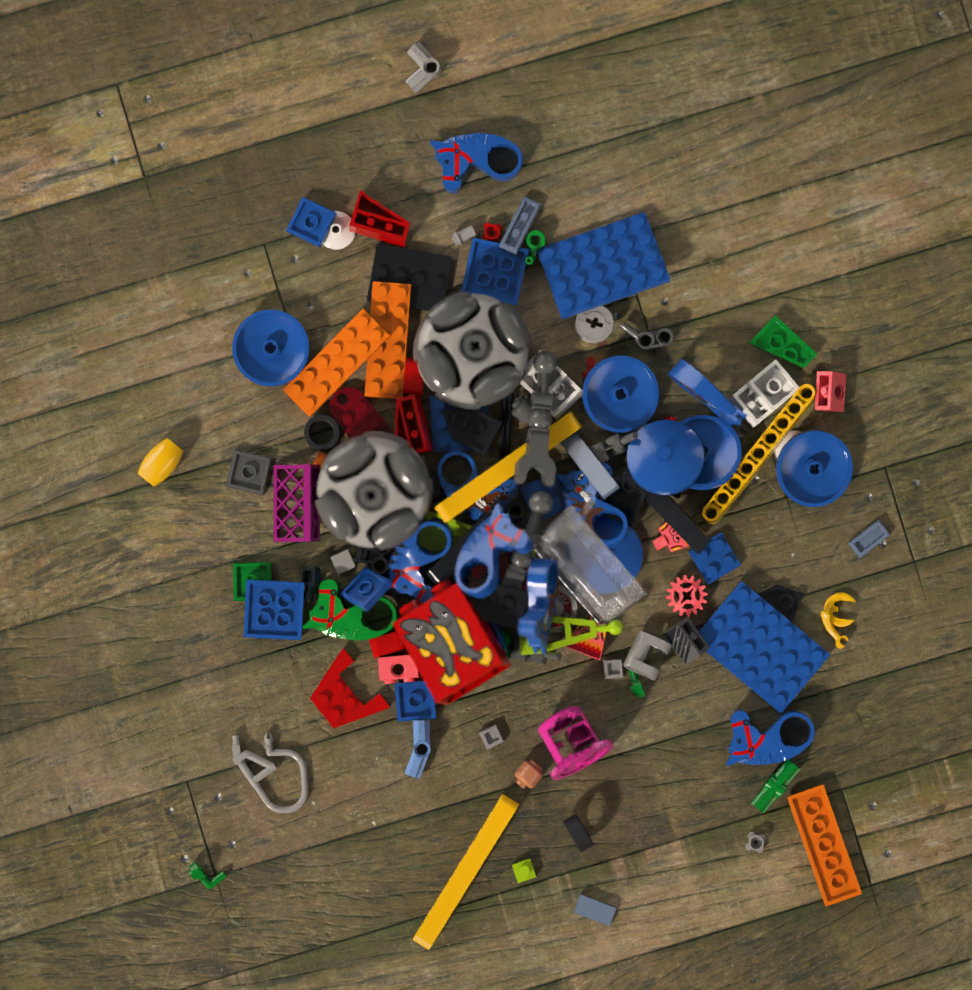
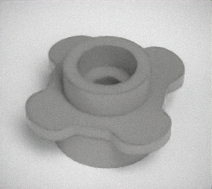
M749 832L747 835L748 843L745 844V848L748 851L755 850L758 853H762L766 836Z

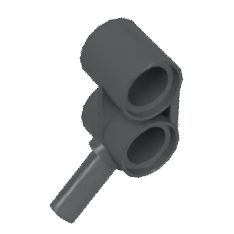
M623 322L620 326L622 330L635 338L637 346L642 350L666 347L673 341V333L667 328L639 332L626 322ZM663 332L667 333L670 339L668 342H661L659 335ZM648 336L651 340L650 345H642L640 342L641 337Z
M634 431L624 437L621 433H618L589 449L598 461L603 463L611 459V457L627 451V443L637 439L638 433Z
M513 639L510 658L546 664L547 659L561 660L562 654L548 651L546 654L521 655L519 639Z

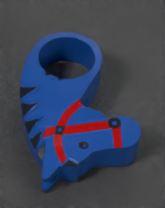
M435 517L425 519L412 537L396 546L386 571V578L393 584L389 589L395 595L397 593H406L422 603L434 597L431 590L435 587V584L426 580V574L421 566L443 557L450 549L454 535L451 526L447 522L445 523L443 519ZM429 525L441 528L447 536L446 547L440 551H430L424 546L422 547L418 541L420 530Z

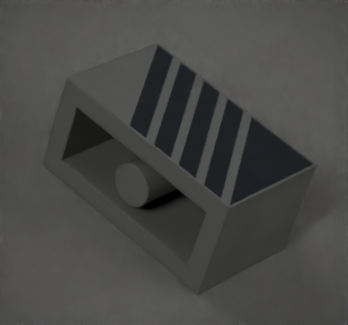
M688 616L663 633L685 665L710 648Z

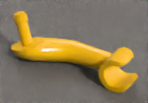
M830 604L826 612L821 611V618L828 633L836 640V647L842 649L845 646L840 643V640L844 642L849 640L846 636H841L834 628L831 616L829 615L831 609H833V605Z

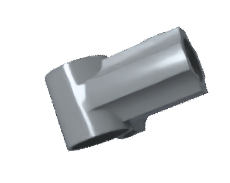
M420 42L414 44L407 52L420 67L405 81L416 94L434 78L439 77L442 72L439 62ZM435 64L437 65L436 71L428 72L429 65Z

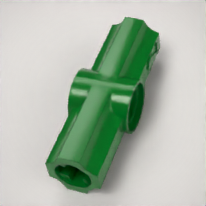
M789 759L785 760L776 773H773L762 786L763 788L752 800L751 804L764 814L775 799H778L786 791L788 784L800 769Z

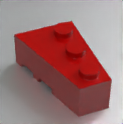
M360 190L349 225V231L405 247L410 230V222L392 210H388L380 202L373 200Z
M413 394L396 399L395 435L410 443L409 448H413L419 455L434 451L421 396Z

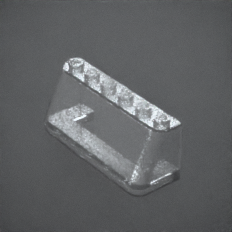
M571 505L538 533L540 536L535 551L541 558L555 559L557 561L559 579L599 625L609 624L610 621L616 620L647 594Z

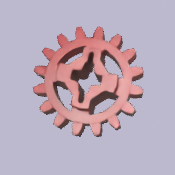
M683 575V580L676 577V584L670 582L672 589H666L670 593L669 596H666V599L671 600L667 605L674 606L673 612L679 610L680 616L686 612V615L690 617V612H693L695 615L697 614V608L703 610L701 603H707L703 596H707L708 593L702 591L705 585H699L700 579L695 582L694 576H691L688 580L687 576ZM682 583H691L688 588L680 586ZM692 589L689 595L691 599L682 601L684 597L682 593ZM697 589L699 591V600L695 598V591ZM675 591L678 593V601H677V602H675V600H674V592H675ZM689 603L694 606L689 609L682 608L684 604Z

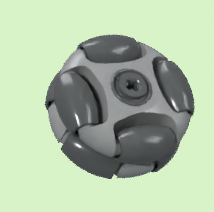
M468 291L455 293L440 300L428 311L427 316L420 323L414 338L413 360L418 364L419 373L425 384L432 392H435V398L451 407L477 410L481 406L502 400L518 387L525 373L529 353L527 345L531 341L526 324L509 303L502 304V301L494 297L475 293L470 295Z
M368 431L364 432L362 436L344 441L324 459L318 477V499L315 502L323 523L339 540L345 538L347 542L365 548L379 547L380 550H384L405 542L421 527V523L426 518L431 507L433 480L428 476L427 468L419 454L413 448H409L410 443L392 433Z

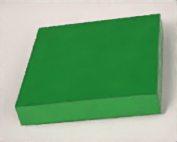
M272 562L233 563L234 601H245L246 579L272 580Z

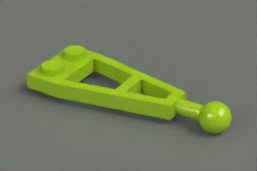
M553 616L552 623L565 624L566 639L547 644L546 652L596 638L597 633L610 632L613 635H618L623 631V624L619 620H612L609 624L596 625L595 620ZM571 625L590 627V632L572 637ZM519 633L521 655L542 653L540 647L538 652L534 653L533 647L529 646L527 637L521 636Z

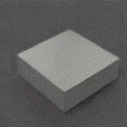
M348 549L330 557L338 575L356 567Z
M622 658L603 660L604 679L624 678Z
M496 724L479 732L487 750L504 742Z

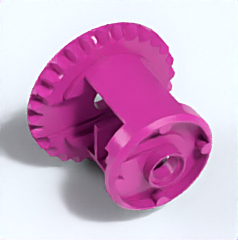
M572 706L554 714L538 728L539 734L557 764L551 772L553 780L563 779L581 771L601 759L614 747L610 740H598L579 706ZM567 728L564 735L573 751L591 743L588 749L578 754L571 753L563 759L558 750L564 747L563 743L555 744L551 736Z

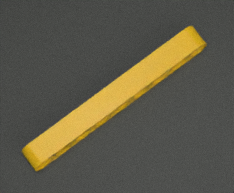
M804 384L796 391L741 460L734 476L723 484L706 504L702 515L707 523L716 524L720 521L814 403L816 392L812 385ZM810 390L812 396L804 398L802 397L803 392ZM798 405L800 406V411L792 413L790 412L791 407ZM786 420L789 423L786 428L778 427L779 422ZM774 435L777 438L774 443H768L766 441L767 437ZM758 450L765 452L764 456L760 459L754 456ZM751 465L753 467L752 471L748 474L743 473V467ZM739 480L741 485L736 489L731 488V482ZM727 495L729 497L728 502L724 504L719 503L720 496ZM715 510L717 512L716 517L712 519L707 518L708 511Z
M572 411L548 428L550 429L548 451L582 427ZM526 443L436 505L434 508L445 523L512 477L514 475L515 463L525 455Z
M502 794L412 940L428 950L431 948L515 813L519 803Z

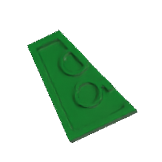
M776 315L749 343L801 368H805L817 355L812 348Z

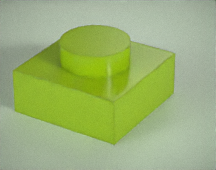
M530 858L512 864L518 883L536 877Z

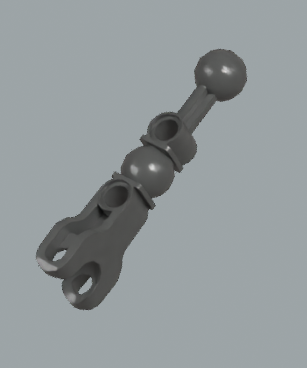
M541 351L536 354L533 360V366L538 372L537 391H533L531 394V412L528 415L530 428L527 434L525 455L515 463L514 482L522 484L526 480L528 470L534 468L541 473L542 485L551 488L555 480L556 466L548 455L550 431L548 428L552 422L549 412L552 410L553 394L548 393L550 374L557 367V359L553 353Z
M545 491L535 492L530 497L529 507L532 513L526 529H521L532 539L533 547L527 554H520L516 550L510 552V563L501 585L521 589L527 568L530 567L531 561L534 559L533 552L540 536L537 534L541 519L543 515L548 514L553 508V498Z

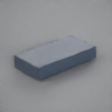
M877 520L848 542L856 555L861 558L890 536L882 523Z
M580 894L574 909V913L610 926L616 911V907Z

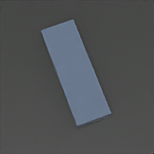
M525 196L523 197L499 244L500 248L517 255L541 207L540 203Z

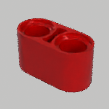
M406 357L403 394L422 395L424 381L419 373L418 364L414 362L413 358Z
M397 631L368 640L374 658L406 648Z

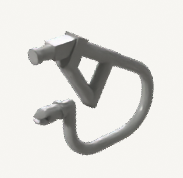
M269 732L270 738H267V733L265 734L264 748H266L267 756H290L300 766L302 786L300 799L291 806H277L271 802L259 784V781L277 770L276 765L248 750L241 753L239 735L232 736V760L235 765L239 766L264 804L270 810L277 813H291L300 809L308 797L307 766L302 756L290 749L273 750V736ZM247 758L266 768L253 775L244 759Z

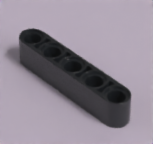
M493 508L426 573L436 585L448 580L456 572V564L462 547L474 530L484 520L492 516Z

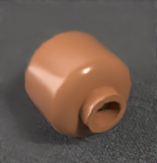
M532 760L530 762L524 761L514 773L517 778L516 783L523 789L526 786L530 789L534 788L543 777L541 772L543 769Z

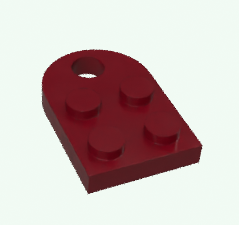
M352 387L339 389L330 399V413L349 439L362 436L364 432L380 431L387 426V423L358 389ZM340 394L348 396L346 404L341 405L337 402V397Z

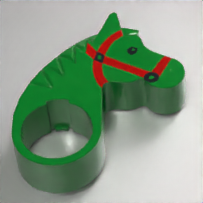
M327 579L319 586L318 603L309 611L310 620L303 625V628H316L326 635L346 640H368L379 637L394 627L392 623L398 620V609L391 599L382 596L379 600L385 602L391 608L392 621L386 629H373L370 626H366L367 623L365 619L363 620V609L356 605L351 608L345 606L343 599L338 595L340 591L338 581Z

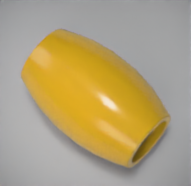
M168 438L162 440L145 456L138 474L152 486H157L175 470L180 462L183 450Z

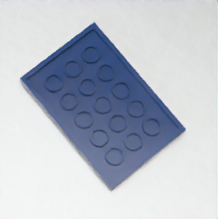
M645 212L537 250L561 319L671 282Z
M742 581L739 582L699 630V633L710 646L706 652L780 713L786 709L830 656V653Z

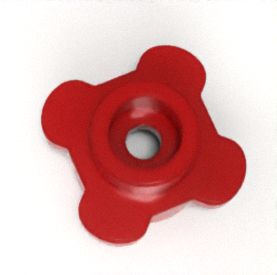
M489 222L485 223L482 239L498 243L501 240L500 231L502 226L500 224H490Z

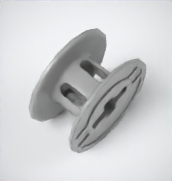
M604 306L577 314L575 320L577 334L588 343L595 344L604 341L613 329L614 321L612 314ZM596 319L598 320L597 323L603 326L602 328L599 326L591 328V324L587 323L586 320L593 321Z

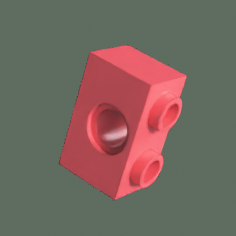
M817 371L815 410L844 412L846 373Z
M410 654L378 657L380 681H384V684L396 683V679H403L404 682H413L416 677H419L418 669ZM395 664L403 665L404 672L397 675L394 673L393 667Z

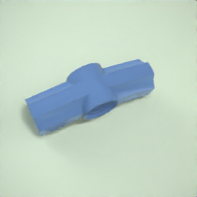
M413 720L414 748L404 774L417 779L421 778L431 752L430 720ZM425 744L428 748L427 753L419 754L417 746Z

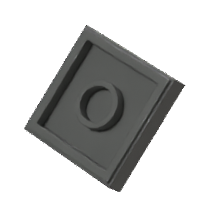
M234 449L226 487L264 495L272 458Z

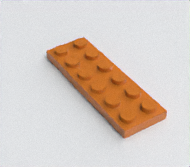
M374 281L372 283L370 315L391 336L367 360L364 394L366 397L393 399L403 397L411 284Z
M363 308L283 391L311 417L391 335Z
M821 784L787 796L824 905L829 906L862 894L824 785Z

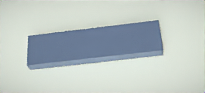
M576 432L560 442L603 499L619 489L617 483Z

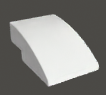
M534 357L527 363L525 373L520 381V384L530 394L533 391H537L538 372L533 366ZM557 366L554 372L550 374L548 393L553 394L552 410L549 413L556 420L582 396V390Z
M774 360L733 394L729 400L747 415L744 419L754 428L794 395L800 387L780 363Z

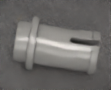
M472 225L457 233L453 232L451 238L455 246H461V243L475 237L476 233Z

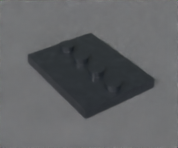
M377 244L367 301H371L373 281L411 284L410 308L429 311L446 296L452 257Z

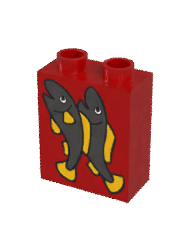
M446 580L431 590L434 597L424 604H421L419 600H414L404 605L399 610L402 617L392 623L436 703L443 705L451 704L512 666L489 623L482 620L475 606L470 601L469 595L457 583L453 584L451 580Z

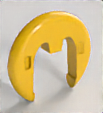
M839 592L831 595L826 600L824 612H826L830 604L833 605V609L829 613L832 624L837 627H845L855 620L836 618L833 612H838V607L834 606V603L840 600L856 602V600L847 593Z

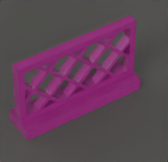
M274 465L273 542H320V515L315 502L318 499L317 485L320 465ZM280 469H285L289 474L284 481L280 478ZM299 469H304V477L299 480L295 473ZM291 478L297 483L292 491L286 485ZM282 488L289 493L284 500L280 497ZM299 488L304 491V496L301 500L295 495ZM291 497L297 502L292 510L286 504ZM283 507L289 512L284 519L280 516V510ZM299 507L304 510V515L301 519L295 514ZM291 516L297 522L292 529L286 523ZM284 526L289 533L284 538H280V529ZM299 526L304 530V538H299L295 534Z

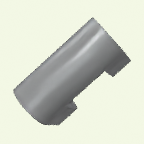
M639 631L623 666L655 681L660 671L643 663L650 648L668 655L672 645L646 632Z

